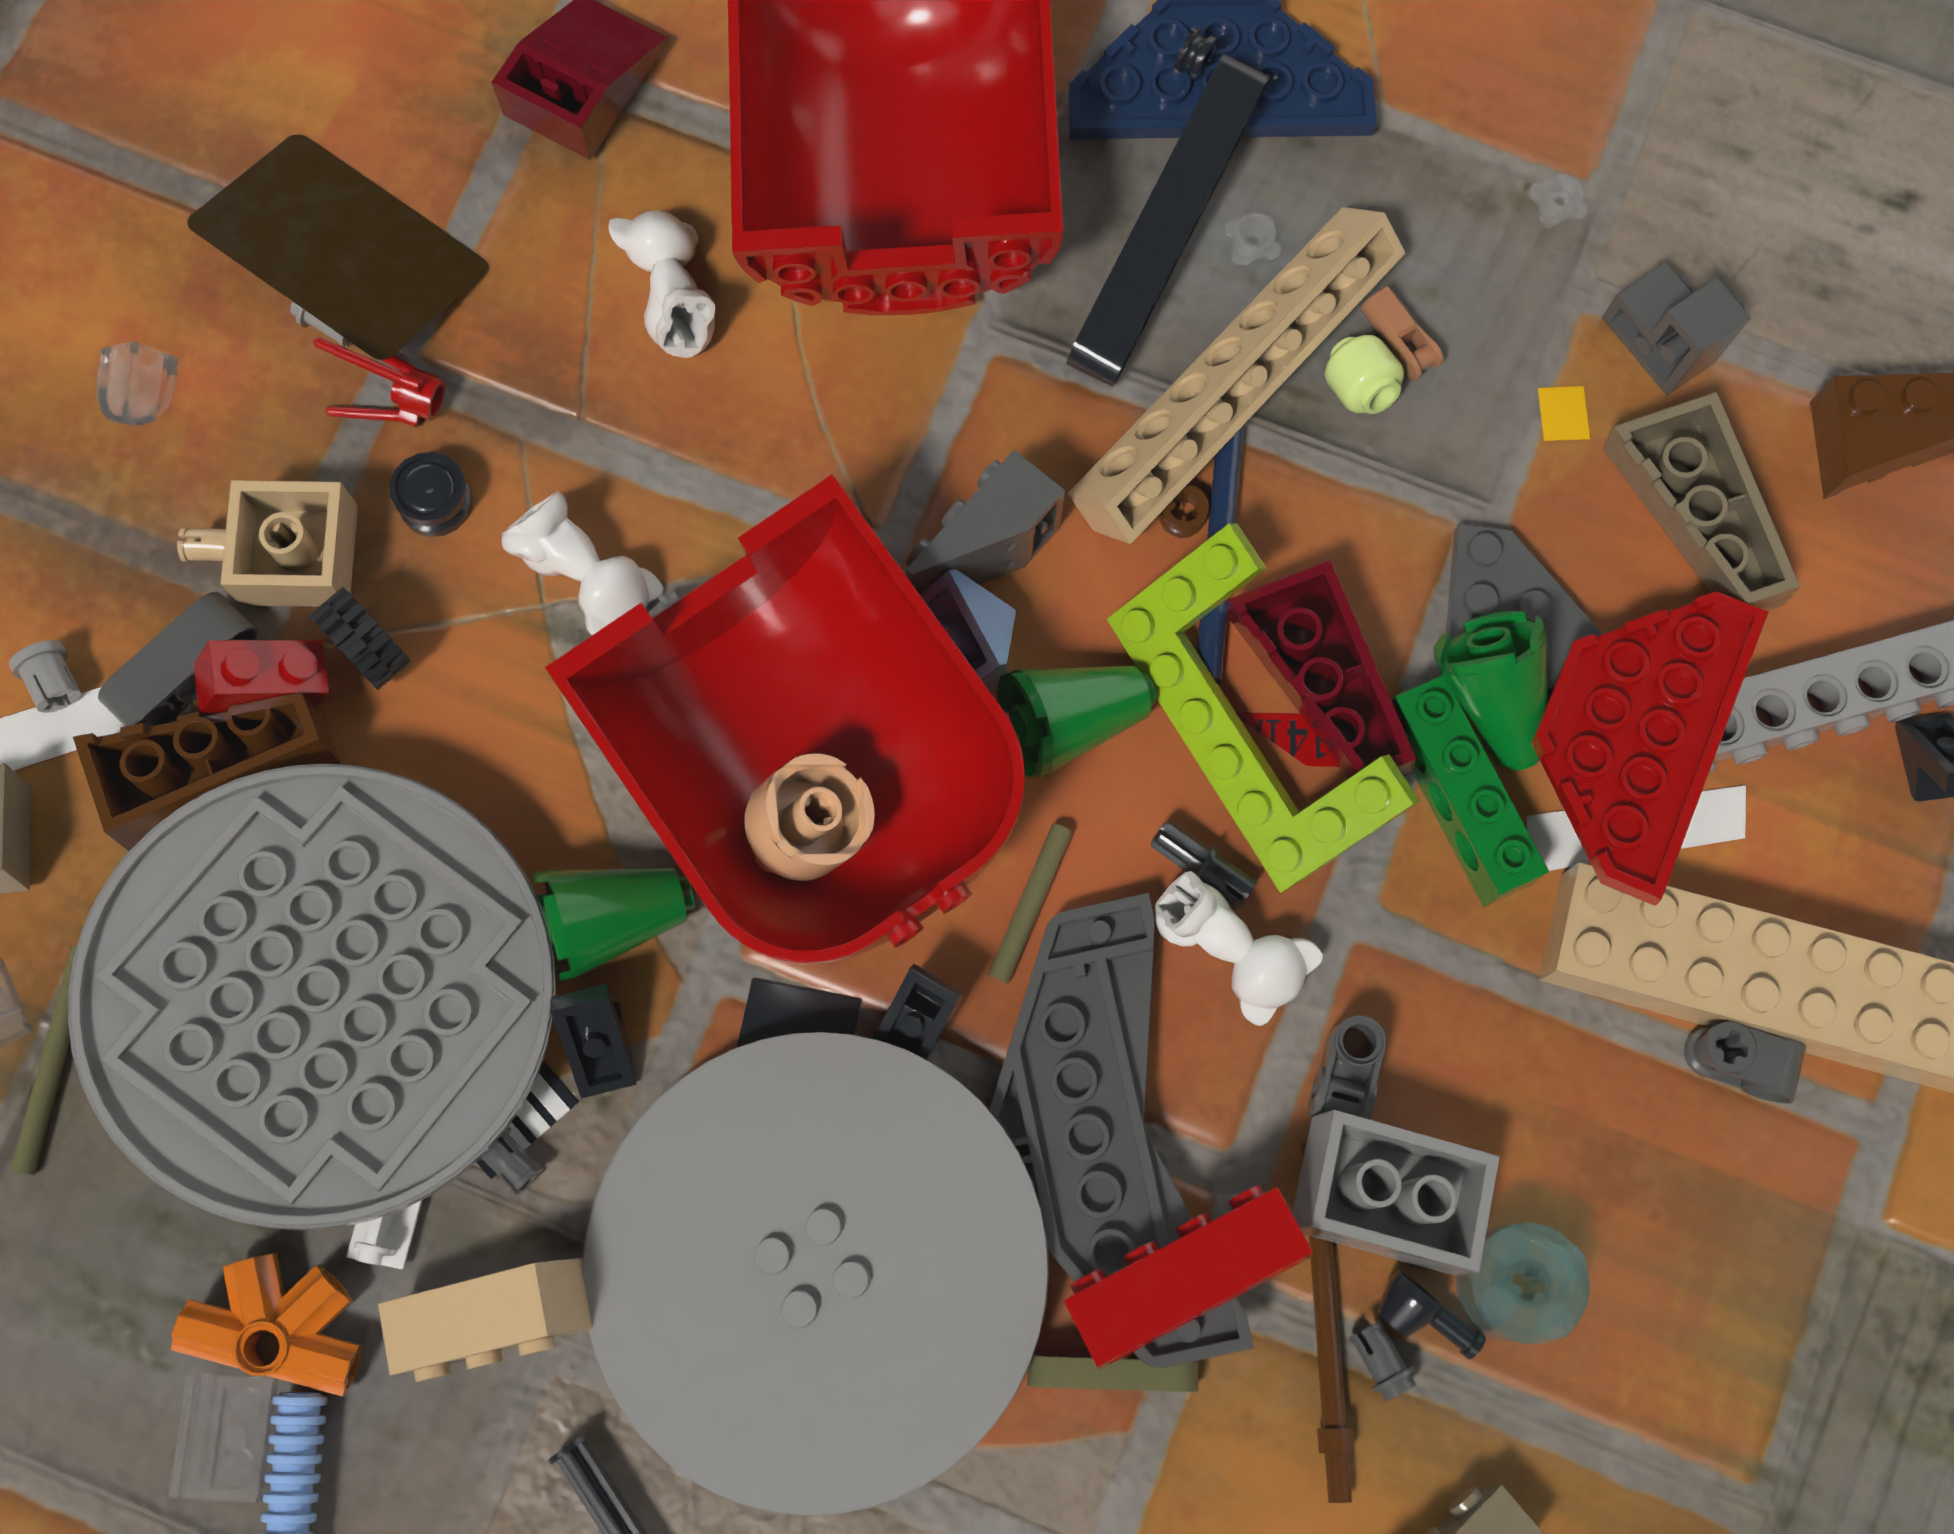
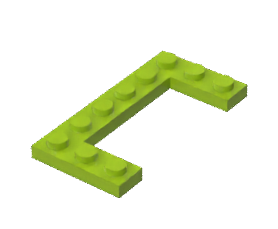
M1229 523L1106 620L1136 667L1142 674H1147L1152 680L1156 698L1273 883L1279 892L1282 893L1291 889L1420 801L1388 754L1381 756L1299 812L1184 633L1267 569L1237 523Z

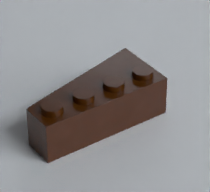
M302 692L229 706L227 712L202 716L199 712L181 715L177 716L176 722L150 727H147L144 723L120 727L119 733L99 737L94 733L73 736L103 830L128 851L152 828L177 809L202 794L233 780L266 770L295 765L341 763L324 717Z

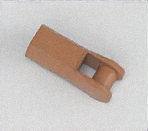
M1391 287L1383 288L1363 303L1361 312L1401 363L1404 375L1408 379L1416 381L1422 376V370L1429 366L1437 368L1443 364L1444 358L1438 344L1418 325ZM1409 341L1417 348L1412 353L1406 346V343Z

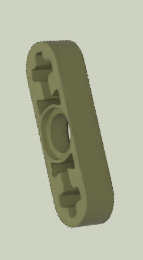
M1033 1355L1028 1369L1027 1386L1197 1392L1198 1361L1166 1368H1155L1146 1365L1139 1358L1123 1357L1099 1370L1092 1356Z

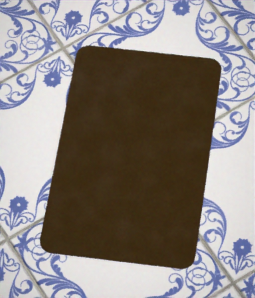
M292 135L286 138L190 215L187 221L191 231L362 351L378 360L388 359L398 352L482 277L488 268L487 262L478 254L303 135Z

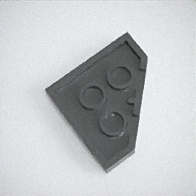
M1465 524L1457 525L1453 535L1446 633L1449 631L1452 640L1465 633L1464 622L1496 612L1523 611L1526 614L1527 621L1535 622L1537 615L1542 618L1547 632L1548 695H1551L1573 641L1595 634L1596 637L1603 634L1512 530Z

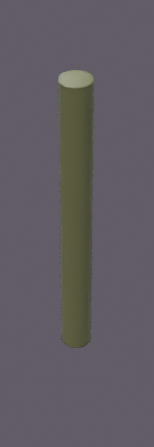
M71 946L12 1162L10 1170L12 1172L35 1175L70 1045L68 990L73 958L77 946Z

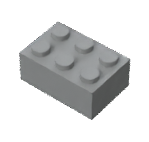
M1332 1110L1313 1116L1311 1119L1292 1214L1303 1234L1450 1275L1479 1273L1500 1156Z

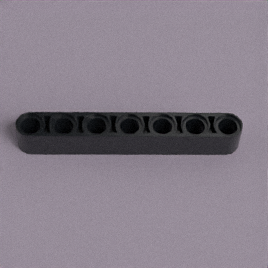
M1226 54L1222 55L1079 332L1066 365L1111 387L1115 386L1234 154L1271 76Z

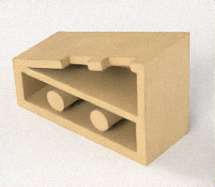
M583 1258L532 1263L378 1304L389 1374L391 1376L414 1371L415 1383L452 1374L450 1363L466 1360L467 1370L503 1361L502 1350L518 1347L520 1356L555 1349L554 1338L592 1328L583 1279Z

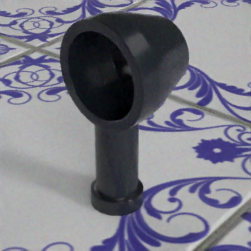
M1398 1269L1390 1278L1377 1313L1405 1337H1408L1429 1324L1460 1349V1353L1467 1359L1474 1358L1480 1352L1486 1341L1485 1335L1478 1330L1474 1331L1401 1270Z

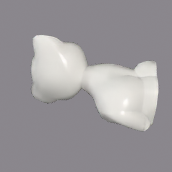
M662 210L646 211L636 216L633 220L624 218L611 219L608 229L615 244L626 251L627 256L634 264L647 272H651L650 295L644 312V325L648 335L662 350L672 356L692 358L702 352L710 343L715 330V303L705 291L697 290L694 279L684 268L695 256L696 246L699 241L694 227L681 222L672 214Z
M557 491L534 505L502 533V548L509 554L522 558L530 569L543 576L564 575L580 581L578 605L585 615L586 628L593 635L639 603H642L647 608L648 603L657 599L663 593V586L650 571L639 568L632 559L626 556H615L600 561L589 537L567 518L568 505L566 499L560 491Z
M1191 871L1185 872L1170 884L1155 904L1154 919L1160 934L1169 942L1179 946L1199 944L1210 955L1234 963L1231 979L1232 990L1239 999L1242 1014L1255 1025L1267 1024L1278 1007L1294 1000L1300 994L1305 976L1322 962L1323 954L1315 943L1307 939H1288L1280 935H1268L1253 940L1247 925L1231 910L1222 894L1217 889L1203 883Z

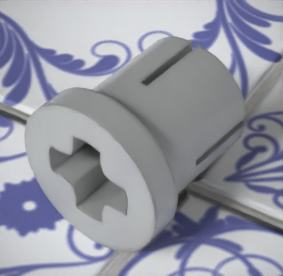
M46 640L29 645L18 651L9 660V667L13 675L23 680L37 710L43 713L55 712L66 708L81 696V692L65 662L68 653L63 643L58 640Z

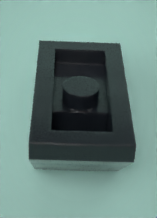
M1949 713L1896 721L1895 731L1913 799L1920 802L1954 797V718Z
M913 963L873 1039L905 1049L928 1061L943 1031L955 1017L963 992Z
M608 984L551 997V1013L581 1099L637 1085L622 1010L618 1002H613Z

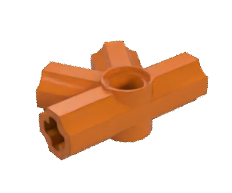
M277 1253L252 1257L223 1266L231 1309L188 1299L183 1310L177 1316L171 1334L172 1351L239 1368L251 1376H269L345 1397L355 1381L361 1363L363 1345L320 1334L354 1301L348 1294L347 1289L321 1265H315L285 1293ZM265 1331L273 1333L280 1345L276 1359L269 1365L262 1362L256 1353V1342Z

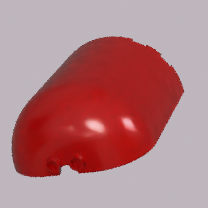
M728 0L732 253L740 267L754 281L761 283L768 279L781 286V296L810 306H814L824 299L843 303V312L914 315L976 304V294L991 289L997 293L1006 294L1030 281V270L1039 263L1049 265L1062 243L1063 217L1050 0Z
M831 474L740 535L737 539L745 556L653 618L643 604L639 603L545 667L717 922L732 937L752 950L773 959L799 964H824L845 960L868 952L888 941L895 948L899 947L921 932L924 928L921 921L938 909L945 914L965 902L972 895L967 886L990 865L1008 840L1019 816L1025 782L1022 750L1016 732L1007 715L836 478ZM806 754H825L847 764L844 768L857 780L861 777L869 788L875 811L871 834L852 858L820 878L797 881L764 871L755 861L754 853L748 843L745 832V811L751 794L767 778L794 758Z

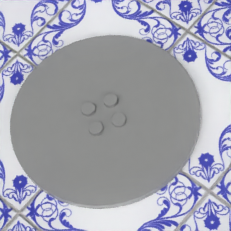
M312 764L266 770L219 786L177 809L152 828L128 852L110 875L90 910L73 958L68 990V1026L72 1055L87 1099L109 1137L135 1166L155 1183L178 1198L220 1217L243 1224L272 1229L317 1230L354 1225L403 1210L431 1196L458 1178L478 1161L508 1128L523 1106L536 1081L547 1051L553 1024L550 999L556 995L554 956L541 905L525 872L510 850L491 829L463 806L417 781L387 771L361 766Z
M825 1032L798 1033L762 1039L730 1050L704 1063L681 1078L641 1116L618 1148L597 1193L586 1233L583 1279L592 1328L588 1329L604 1380L622 1413L640 1437L664 1461L688 1479L714 1494L742 1505L775 1513L828 1515L867 1509L897 1499L916 1490L954 1466L998 1422L1016 1395L1036 1350L1047 1305L1049 1261L1048 1242L1042 1209L1033 1181L1023 1159L1003 1126L988 1108L962 1083L935 1064L905 1049L879 1040L851 1034Z

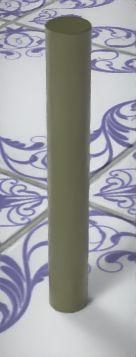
M1058 824L1051 825L988 973V976L996 981L1008 984L1072 835V831Z

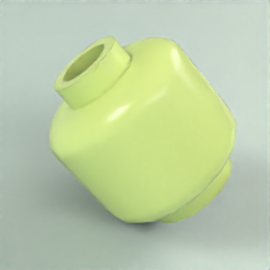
M1361 335L1358 337H1347L1334 346L1324 375L1328 386L1345 408L1353 413L1376 414L1390 407L1399 397L1404 372L1401 363L1382 340L1374 335Z

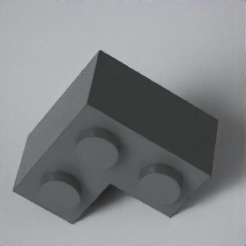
M1664 262L1618 293L1602 316V319L1665 395L1668 396L1715 364L1751 317L1745 311L1739 296L1733 291L1728 290L1717 277L1693 293L1688 281L1681 275L1676 274Z

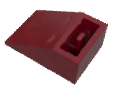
M573 0L517 43L491 83L504 116L591 160L668 44L669 39L667 36L595 0Z

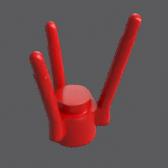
M318 337L314 339L313 344L316 348L392 381L390 398L392 402L398 404L400 409L328 406L325 410L328 416L394 421L417 428L421 417L432 421L438 415L444 400L446 385L443 380L438 379L437 375L420 370L395 355L381 360L391 366L388 367Z

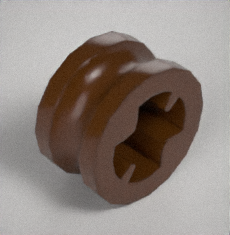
M1187 484L1159 514V520L1163 529L1170 535L1178 538H1188L1197 534L1203 528L1209 511L1208 499L1199 488ZM1181 501L1182 507H1185L1186 502L1191 503L1194 506L1193 520L1186 521L1185 515H1183L1182 521L1176 519L1173 516L1176 506L1175 502Z

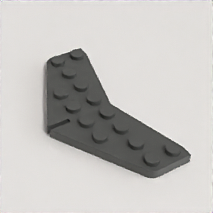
M1149 893L1063 911L1049 921L989 1109L1003 1126L1017 1149L1029 1147L1030 1155L1024 1156L1022 1159L1033 1181L1042 1209L1048 1251L1074 1282L1099 1269L1103 1270L1106 1277L1127 1267L1123 1259L1125 1255L1151 1241H1155L1158 1248L1161 1249L1178 1240L1180 1237L1176 1229L1193 1219L1143 1128L1155 919ZM1234 1298L1136 1350L1134 1353L1148 1366L1166 1368L1254 1349L1247 1316L1237 1298Z

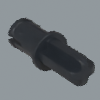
M1167 820L1163 823L1152 839L1151 846L1186 872L1191 871L1195 873L1203 883L1217 889L1236 909L1241 907L1245 901L1243 899L1248 898L1258 882L1256 878H1252L1217 853L1219 850L1218 846L1214 845L1212 848H1209L1172 821Z

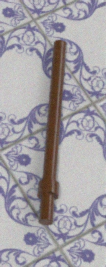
M1307 1142L1302 1143L1303 1158ZM1309 1236V1245L1313 1251L1310 1262L1323 1428H1317L1318 1451L1325 1454L1328 1503L1352 1502L1349 1453L1354 1452L1353 1428L1346 1427L1333 1244L1330 1241Z

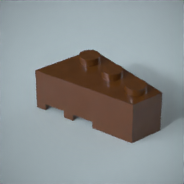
M1954 373L1834 376L1810 401L1823 499L1837 495L1844 489L1866 481L1868 483L1876 481L1911 465L1914 467L1954 452Z

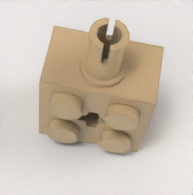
M231 480L226 529L181 527L178 537L186 538L187 542L177 541L179 558L183 562L223 561L220 585L240 605L319 607L342 587L351 594L358 505L341 482Z

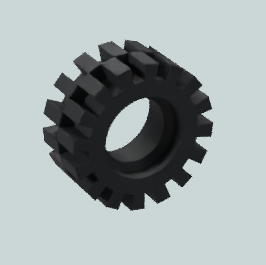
M344 587L340 588L309 615L316 625L377 690L411 662L401 648Z

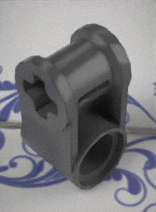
M1356 1015L1337 1023L1330 1030L1321 1064L1311 1089L1307 1111L1308 1116L1313 1117L1320 1115V1113L1323 1114L1337 1110L1371 1119L1377 1096V1080L1386 1049L1384 1030L1376 1020L1368 1016ZM1348 1028H1356L1367 1037L1369 1042L1368 1051L1362 1059L1350 1056L1344 1049L1343 1036ZM1332 1094L1347 1099H1351L1353 1102L1335 1098L1332 1096Z
M1730 1021L1716 1024L1713 1027L1695 1030L1688 1036L1684 1044V1056L1693 1072L1702 1077L1741 1089L1743 1092L1756 1098L1784 1104L1794 1102L1806 1047L1802 1043L1784 1036L1767 1034Z

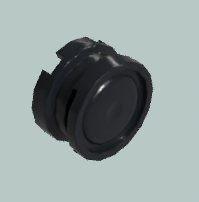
M436 452L417 453L405 459L394 470L390 480V497L405 525L415 533L428 537L445 536L457 530L467 520L472 508V492L459 465L447 455Z

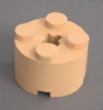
M806 754L794 758L767 778L751 794L744 819L746 837L758 866L766 872L775 873L787 879L807 881L830 873L852 858L871 834L875 818L871 793L861 777L857 780L844 768L847 764L835 757L825 754Z

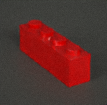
M1260 1185L1254 1186L1229 1200L1233 1210L1212 1221L1208 1213L1201 1214L1176 1229L1180 1237L1178 1240L1161 1249L1158 1248L1155 1241H1151L1123 1257L1127 1267L1108 1277L1105 1276L1102 1269H1099L1070 1285L1074 1295L1063 1301L1099 1370L1311 1258L1313 1251L1278 1187L1264 1193Z

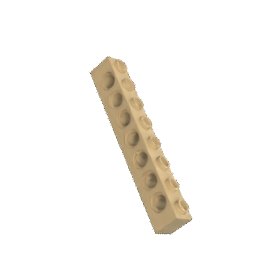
M1342 207L1067 493L1093 531L1131 544L1406 254L1384 212Z

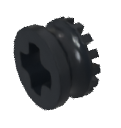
M1194 26L1187 34L1186 40L1184 39L1183 41L1186 49H1179V52L1183 55L1178 54L1176 56L1174 71L1181 73L1183 70H1188L1191 73L1190 78L1197 82L1212 59L1218 38L1213 35L1203 38L1201 36V29Z

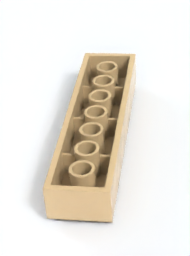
M1580 862L1561 875L1538 981L1707 1027H1713L1716 1024L1727 1021L1737 1022L1767 1034L1780 1035L1796 1040L1805 1045L1806 1054L1954 1093V963L1669 886L1666 887L1662 900L1654 906L1601 884L1593 867Z

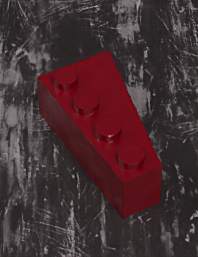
M1331 560L1228 599V619L1348 778H1351L1381 756L1388 754L1403 776L1412 773L1416 757Z

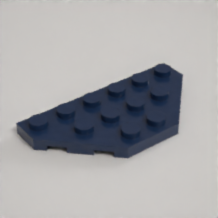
M1157 0L1152 5V11L1136 26L1131 24L1104 50L1103 57L1087 72L1082 70L1069 82V138H1180L1223 54L1271 76L1242 137L1373 136L1377 125L1374 81L1359 67L1353 70L1334 54L1335 47L1304 22L1300 26L1281 10L1282 3L1278 0ZM1194 26L1201 29V36L1203 38H1208L1211 35L1218 38L1212 59L1197 82L1190 78L1191 73L1188 70L1178 73L1173 69L1176 56L1178 54L1183 55L1179 52V49H1186L1183 41L1184 39L1186 40L1187 34Z

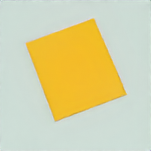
M1584 386L1537 388L1544 441L1591 439Z

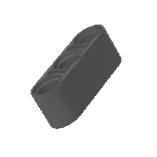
M210 592L195 601L118 669L102 685L99 690L98 699L124 726L144 723L147 727L169 723L197 698L194 662L208 640H257L259 635L258 629L221 593Z

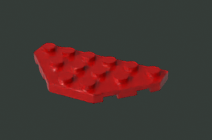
M1715 591L1695 598L1693 603L1668 612L1666 609L1626 622L1620 629L1597 637L1595 634L1573 641L1531 744L1601 884L1654 906L1662 900L1768 616V611Z

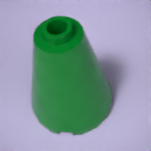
M1523 611L1496 612L1473 618L1463 623L1465 633L1451 640L1448 631L1439 638L1433 647L1436 664L1494 762L1511 770L1528 769L1539 762L1531 742L1548 703L1547 632L1543 620L1536 615L1535 622L1527 621L1526 614Z
M1135 666L1017 669L1001 675L997 686V702L1005 713L1009 712L1011 724L1020 743L1024 762V775L1027 777L1035 775V778L1045 777L1145 720L1149 717L1151 706L1156 701L1152 680L1147 674H1142Z
M674 868L552 869L536 871L532 874L533 883L544 882L546 893L537 895L547 923L553 956H557L558 961L562 960L564 965L563 969L555 970V976L559 983L570 981L687 921L686 910L694 909L695 907L689 880L686 876L678 878Z

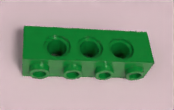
M1443 675L1395 696L1392 704L1416 757L1412 772L1483 908L1533 885L1548 874V868Z

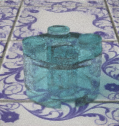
M1529 1222L1503 1225L1488 1230L1485 1237L1480 1272L1458 1274L1455 1277L1456 1292L1460 1303L1463 1304L1471 1321L1487 1336L1507 1343L1543 1344L1566 1337L1584 1314L1590 1292L1586 1258L1579 1247L1575 1246L1557 1230L1542 1224ZM1515 1274H1524V1279L1530 1282L1528 1293H1522V1288L1513 1284Z

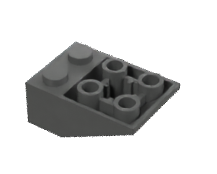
M1015 450L1002 463L994 460L978 479L977 486L979 489L967 502L963 499L958 500L948 510L941 522L944 528L931 542L923 539L912 550L905 563L908 566L906 577L921 595L948 570L956 569L979 585L1026 567L1060 529L1065 490Z

